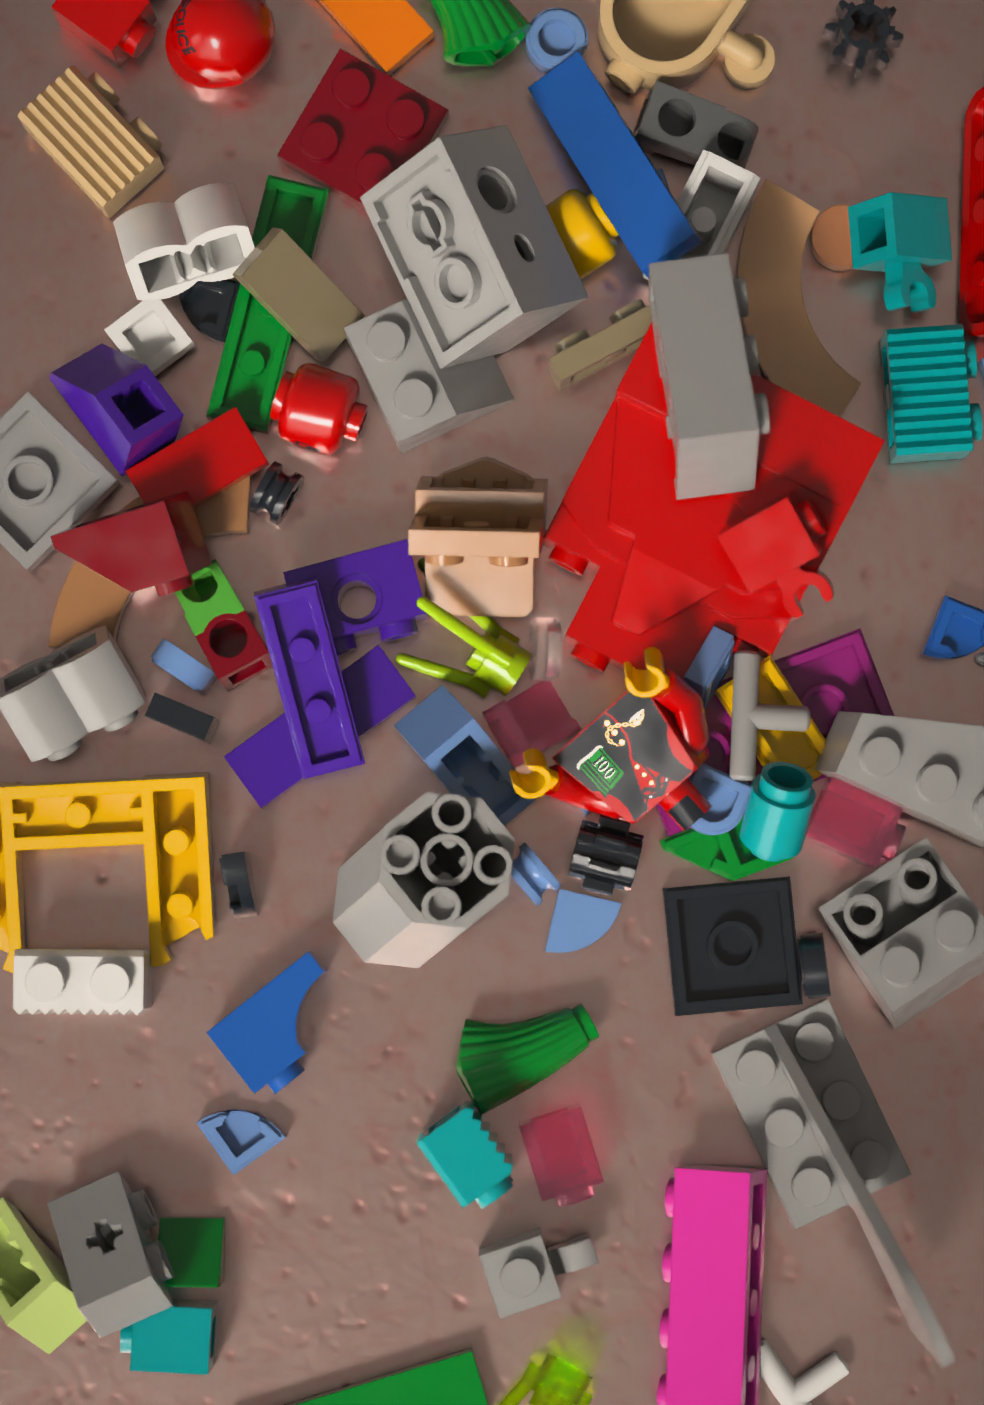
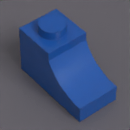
M308 951L206 1032L254 1094L266 1085L276 1094L305 1071L298 1061L299 1058L309 1051L301 1040V1013L310 990L328 971L313 951Z

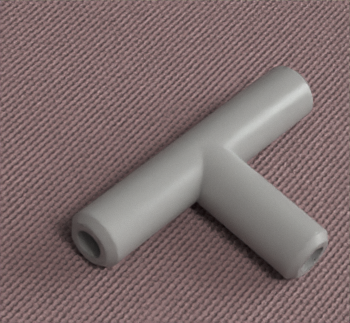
M737 651L734 654L730 777L732 780L752 781L756 776L757 729L805 732L810 726V710L807 706L758 704L760 655L756 651Z

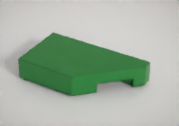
M743 817L732 830L723 834L705 835L691 828L659 840L662 850L730 881L738 880L793 859L792 857L771 862L756 857L740 839L739 833Z

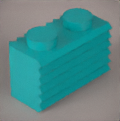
M963 324L886 329L881 336L880 349L889 459L891 464L963 459L973 451V441H981V408L979 403L969 402L968 379L976 378L977 375L976 346L973 340H964Z
M466 1100L423 1131L418 1137L417 1145L462 1208L476 1200L481 1209H483L514 1186L512 1184L513 1179L510 1176L512 1173L513 1156L510 1153H505V1143L497 1142V1133L489 1132L490 1123L483 1122L482 1114L474 1111L475 1103Z

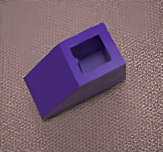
M101 343L50 373L49 379L122 477L127 474L126 470L175 442L184 414L146 364Z

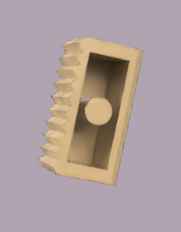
M72 65L66 69L64 74L59 75L55 82L49 84L45 91L39 93L35 100L30 101L28 106L19 112L18 118L25 130L110 219L165 169L159 155L156 153L163 144L139 117H136L129 124L114 109L120 98L98 73L93 72L86 79Z

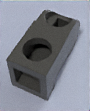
M656 81L645 97L633 134L645 153L650 155L653 152H657L695 166L702 151L706 150L745 169L759 127L751 120L725 110L726 107Z

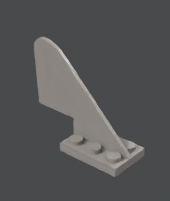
M822 999L711 1052L765 1169H768L767 1173L793 1228L796 1230L846 1205L854 1209L911 1331L942 1368L954 1363L955 1358L943 1330L911 1267L870 1195L912 1174L829 999Z

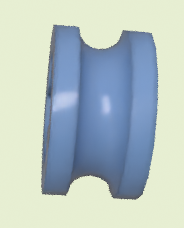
M524 842L519 846V856L512 860L511 877L533 903L538 906L543 902L542 894L545 890L553 889L556 891L561 887V884Z

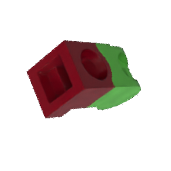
M212 560V564L193 573L192 576L195 584L177 591L175 594L186 613L184 616L217 679L224 688L229 691L272 668L266 643L217 560Z

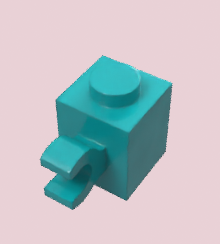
M890 192L848 206L853 269L885 272L883 297L887 310L894 311L910 306L911 312L918 313L934 308L936 304V290L932 280L923 269L952 261L947 198Z

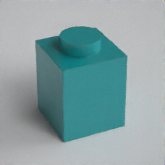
M171 1298L172 1307L121 1329L120 1351L121 1353H131L130 1371L208 1375L215 1362L218 1301Z

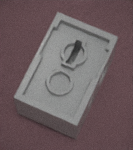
M507 125L440 136L360 197L440 369L505 353L588 298V294Z

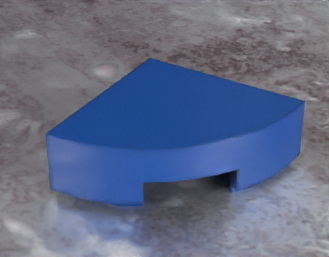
M946 595L942 597L920 656L933 660H953L967 656L983 647L984 610Z

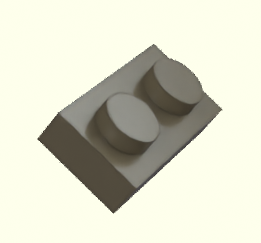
M642 299L633 301L611 314L609 319L612 325L591 336L587 329H582L556 343L553 346L556 355L548 358V372L559 392L637 351L652 322L650 305L645 306Z

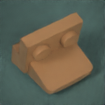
M490 457L473 460L445 471L437 477L421 476L415 489V516L408 529V555H425V597L453 616L524 617L530 614L535 600L536 558L540 557L546 533L548 479L532 478L527 473Z

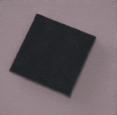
M790 876L662 888L674 1016L803 1004Z

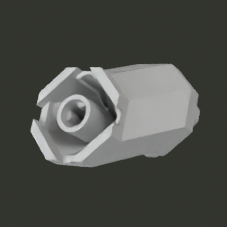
M425 792L385 824L381 831L339 867L333 924L364 962L420 968L509 896L515 839L482 798Z

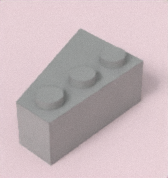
M728 253L649 263V303L659 376L663 379L669 415L665 420L668 439H673L676 457V477L674 478L676 500L755 490L759 435L769 433L770 425L765 394L753 395L750 379L751 375L759 374L755 336H743L740 318L748 317L749 313L744 277L732 278Z
M838 711L826 738L823 751L817 758L816 771L974 846L984 848V726Z

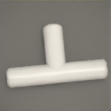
M761 1339L760 1376L781 1405H812L810 1401L850 1373V1368L838 1352H833L800 1377L794 1379L769 1342Z

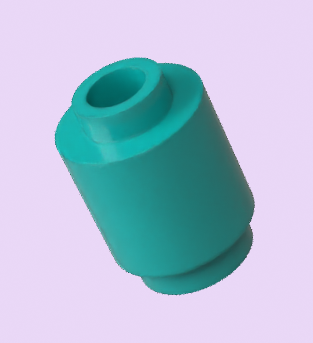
M788 762L769 763L763 767L761 774L757 775L752 781L739 835L742 843L756 857L762 860L777 862L792 858L802 850L816 793L812 787V776L798 765Z

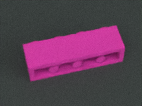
M691 1164L676 1167L674 1178H670L667 1183L665 1210L668 1217H673L672 1243L666 1245L663 1253L662 1273L665 1282H670L669 1308H665L662 1313L659 1332L662 1347L668 1348L667 1374L663 1373L658 1383L657 1405H759L768 1169Z

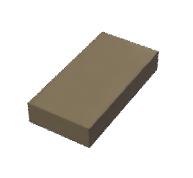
M273 227L232 274L305 350L318 361L326 362L346 338L344 327L361 320L365 316L286 232L280 228Z

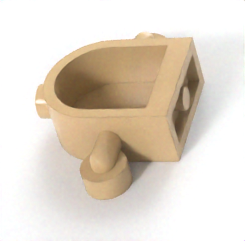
M601 0L598 38L602 53L609 64L604 74L616 86L632 94H635L639 87L650 90L656 81L675 88L688 85L699 78L720 54L724 56L723 69L731 84L744 90L756 89L769 80L775 64V53L773 47L765 38L756 34L740 35L734 31L755 0Z

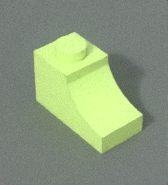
M1 1197L0 1315L7 1326L50 1355L87 1320L77 1308L65 1264L39 1238L17 1207L4 1197Z

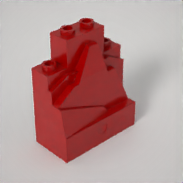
M651 322L616 390L612 405L544 535L543 545L552 550L548 558L549 560L580 576L583 575L586 568L597 573L564 637V641L574 646L570 656L600 672H604L608 664L624 671V663L626 661L630 662L636 669L647 670L644 650L649 647H655L662 654L664 669H670L681 679H684L687 670L713 626L734 636L733 656L737 651H756L764 659L772 656L792 618L783 604L781 589L776 580L749 593L720 542L718 534L725 526L792 490L798 503L806 499L811 501L827 531L826 534L819 537L823 545L820 556L802 565L805 568L818 570L885 440L758 375H751L753 395L765 394L770 425L769 433L759 435L755 490L676 500L674 485L676 457L673 439H668L665 418L669 417L663 379L659 376L653 325ZM809 584L797 589L796 596L799 602Z

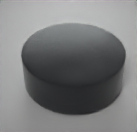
M823 932L800 935V938L797 940L805 996H808L809 999L831 996Z

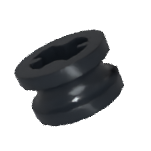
M274 461L261 479L252 497L249 511L256 515L261 511L267 512L270 515V522L278 526L292 506L304 476L298 472H295L293 475H287L282 470L283 465Z

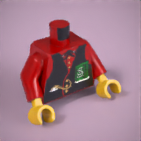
M649 647L644 650L645 664L648 669L639 670L634 668L628 661L624 663L625 682L628 690L552 757L557 765H552L548 768L545 756L539 749L530 748L523 753L526 766L534 772L521 774L513 769L509 771L515 792L527 799L537 798L545 794L572 806L615 820L623 818L632 824L636 823L655 805L659 804L684 832L712 807L710 802L688 779L710 756L709 749L706 746L709 741V731L702 696L673 671L664 669L660 650L655 647Z

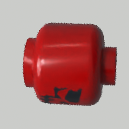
M306 363L301 365L295 373L289 371L284 373L273 400L270 419L278 421L279 434L285 441L322 454L331 455L342 447L345 439L357 442L362 432L369 406L358 402L360 387L355 378L314 363Z

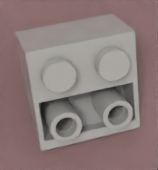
M927 837L819 907L820 913L858 977L895 1030L984 971V916Z

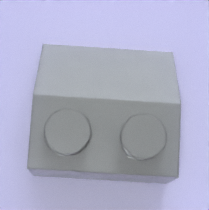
M408 299L401 300L344 327L347 342L401 454L514 401V397L494 356L440 369Z

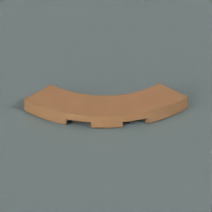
M252 475L194 508L204 539L226 534L248 533ZM139 496L120 511L142 505L144 502ZM75 561L57 600L51 623L48 647L58 649L70 640L104 625L107 626L116 642L122 616L134 592H130Z

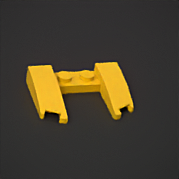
M209 772L145 775L143 778L19 784V781L0 782V950L9 953L3 969L13 973L15 949H25L22 850L144 844L151 967L162 966L171 961L172 956L167 945L199 927L206 940L212 938L215 935Z

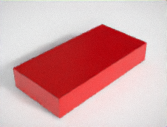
M234 407L126 470V473L144 504L188 491L193 508H196L268 466L269 463L239 411Z

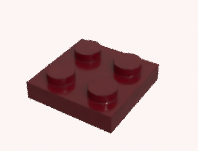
M340 48L278 152L277 157L279 162L365 210L360 197L432 143L447 121L449 109Z

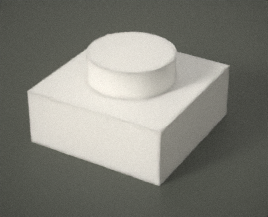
M162 300L142 301L104 329L121 353L146 364L154 376L195 347L191 338Z

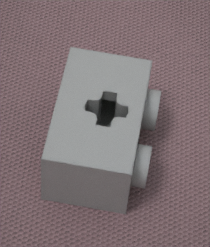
M117 1171L47 1202L77 1308L100 1338L173 1306L165 1281L173 1278L174 1272L160 1241L154 1243L152 1241L149 1228L158 1223L151 1202L143 1189L133 1192L121 1173Z

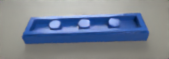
M579 51L528 87L529 92L630 254L648 279L649 263L678 260L702 243V240L594 71Z

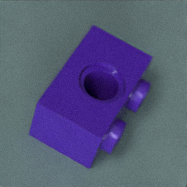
M407 539L283 572L286 584L317 576L337 655L356 650L355 639L380 633L382 642H387L414 635L419 632L417 622L428 620L427 613L421 610L416 603L417 599L422 596L412 555H408ZM354 586L367 587L376 595V604L373 611L363 618H351L341 611L340 602L343 594Z

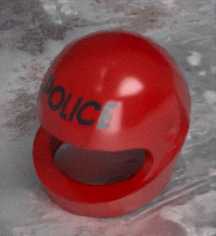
M182 0L166 32L165 48L167 58L174 71L183 80L196 87L209 90L233 88L255 77L268 63L275 41L276 28L273 14L265 0Z

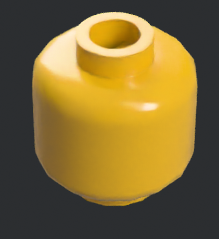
M570 189L546 205L580 280L616 255L618 248L615 237L619 234L593 193L587 196L578 189Z

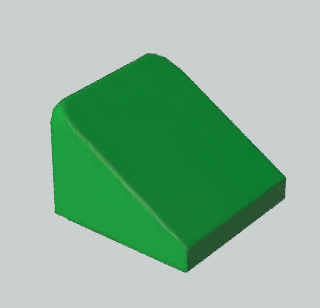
M160 1217L158 1241L164 1247L174 1272V1277L165 1281L167 1287L215 1288L223 1284L225 1217Z

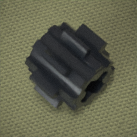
M844 0L839 1L836 8L837 23L826 24L822 33L823 38L831 40L830 45H836L829 59L830 64L838 63L840 65L842 62H845L847 65L852 66L851 71L854 78H858L863 67L869 65L872 69L876 67L881 71H885L890 62L887 53L888 48L900 47L904 35L895 31L896 26H890L897 9L895 7L888 8L887 6L881 9L874 5V0H863L862 4L856 6L853 1L851 3ZM853 29L860 34L868 30L873 32L874 38L872 42L867 38H862L857 42L851 38Z
M600 815L598 823L582 820L568 876L584 879L583 889L612 896L614 888L630 891L638 866L644 835L629 832L630 822L619 819L615 820Z

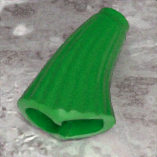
M430 0L442 26L444 59L453 65H496L523 42L526 34L532 27L531 23L510 0Z
M582 1004L571 1009L567 1007L535 1018L507 1024L485 1023L466 1018L459 1043L455 1065L456 1073L470 1099L475 1103L476 1109L483 1115L532 1088L563 1068L590 1046V1042L599 1038V1034Z

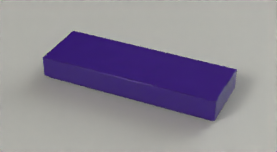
M317 576L255 591L256 606L302 778L307 779L365 764Z
M379 645L342 671L359 739L416 698L414 692ZM285 713L224 756L262 809L303 780Z

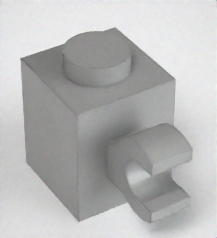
M540 1227L479 1248V1258L499 1319L562 1298L556 1275L577 1271L599 1263L590 1234L579 1236L547 1248Z

